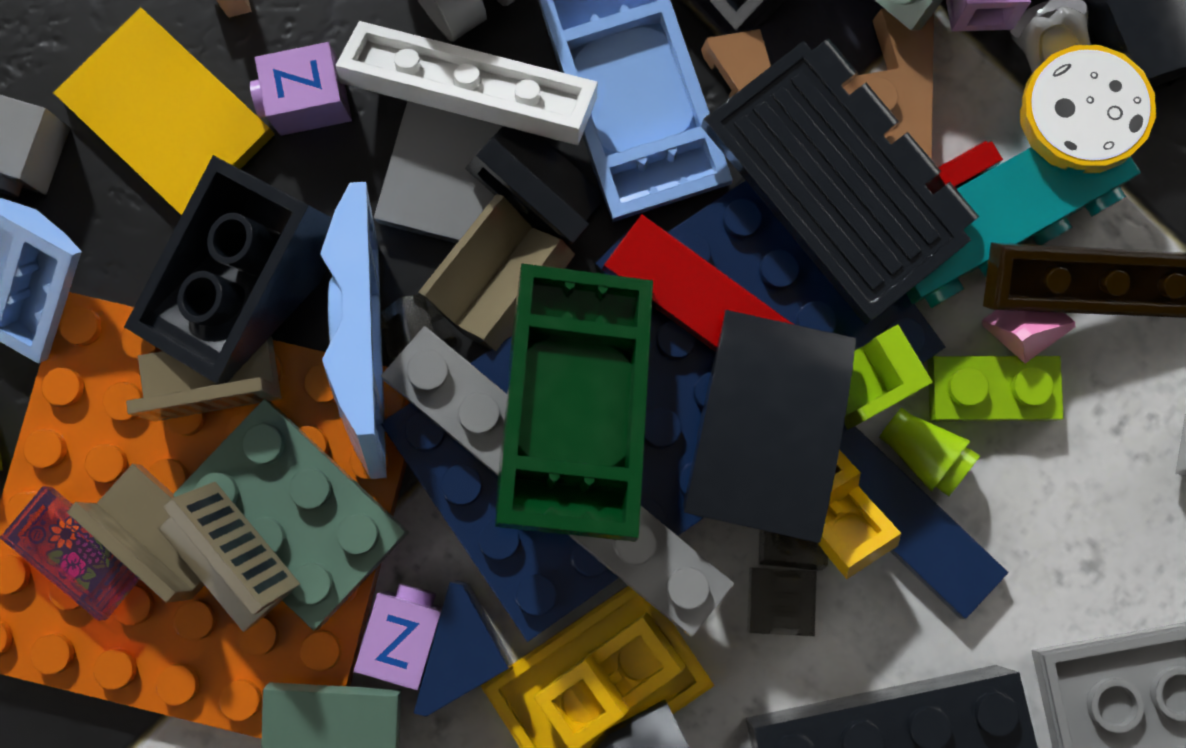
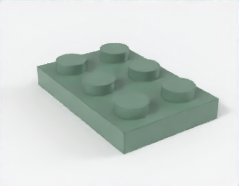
M263 399L173 494L176 497L209 483L216 482L299 581L300 585L282 601L313 631L319 630L410 533L279 408L267 399Z

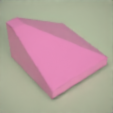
M995 310L982 320V326L1025 364L1076 327L1075 321L1067 314L1056 312Z

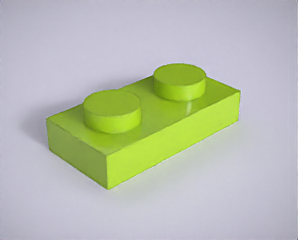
M933 356L928 360V375L933 383L928 385L930 422L1058 421L1064 419L1061 356H1035L1026 364L1017 356Z

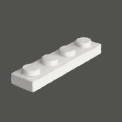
M362 21L358 22L335 65L338 82L341 84L574 145H579L597 99V81Z

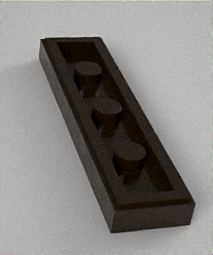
M991 242L983 307L992 310L1186 318V252Z

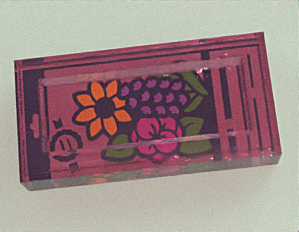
M43 486L0 536V539L96 620H107L140 579L67 513L73 505L53 487Z

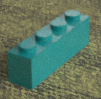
M1032 147L1026 149L957 188L958 192L980 216L964 229V232L970 237L971 241L906 293L912 304H917L925 299L930 308L943 303L965 289L959 280L960 278L978 268L983 276L987 277L991 242L1022 244L1033 238L1036 245H1044L1073 228L1067 219L1069 216L1086 208L1090 216L1093 217L1126 198L1121 186L1139 175L1141 171L1131 156L1123 164L1101 173H1083L1085 170H1076L1071 167L1064 170L1049 164Z

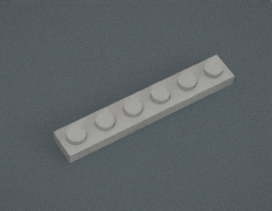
M424 326L383 372L381 377L498 476L507 394ZM642 506L640 508L639 538L636 542L569 535L690 637H693L735 584Z

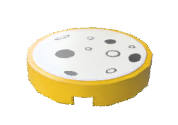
M1073 45L1051 54L1028 79L1023 91L1022 107L1020 108V125L1030 146L1049 164L1064 170L1068 167L1076 170H1085L1083 173H1101L1123 164L1148 139L1156 119L1155 92L1144 71L1125 54L1102 45Z

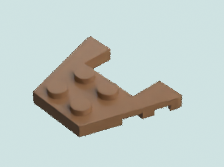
M884 8L878 12L872 21L887 70L857 75L843 88L850 95L861 85L867 83L900 122L884 136L889 143L893 144L901 136L909 132L932 160L934 13L921 30L911 31ZM760 29L709 37L701 49L703 58L711 70L717 67L731 88L730 98L771 66Z

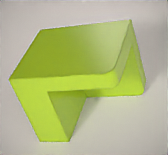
M899 325L876 336L854 352L849 397L844 421L848 430L933 383Z

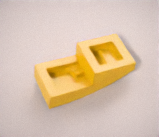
M839 449L821 542L818 545L842 575L848 579L899 545L901 532L859 487L861 472Z
M646 612L547 685L533 698L567 747L580 748L623 718L631 707L679 675L686 665Z

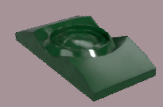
M521 264L510 349L509 380L499 461L495 527L631 542L638 540L653 280Z

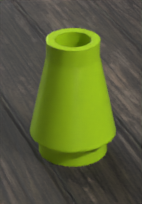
M902 407L879 436L881 440L897 453L931 492L936 487L948 497L980 457V455L967 447L971 442L970 440L918 418Z

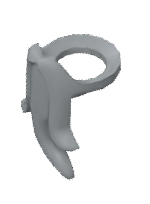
M1049 0L1027 9L1014 29L1010 30L1013 41L1025 53L1032 73L1053 53L1073 45H1091L1088 34L1089 11L1087 4L1083 0Z

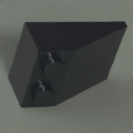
M213 155L124 327L216 384L227 383L320 284L328 269L320 253L332 217Z

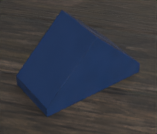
M458 580L449 583L414 714L425 717L429 716L509 669L513 664L510 655L469 583Z

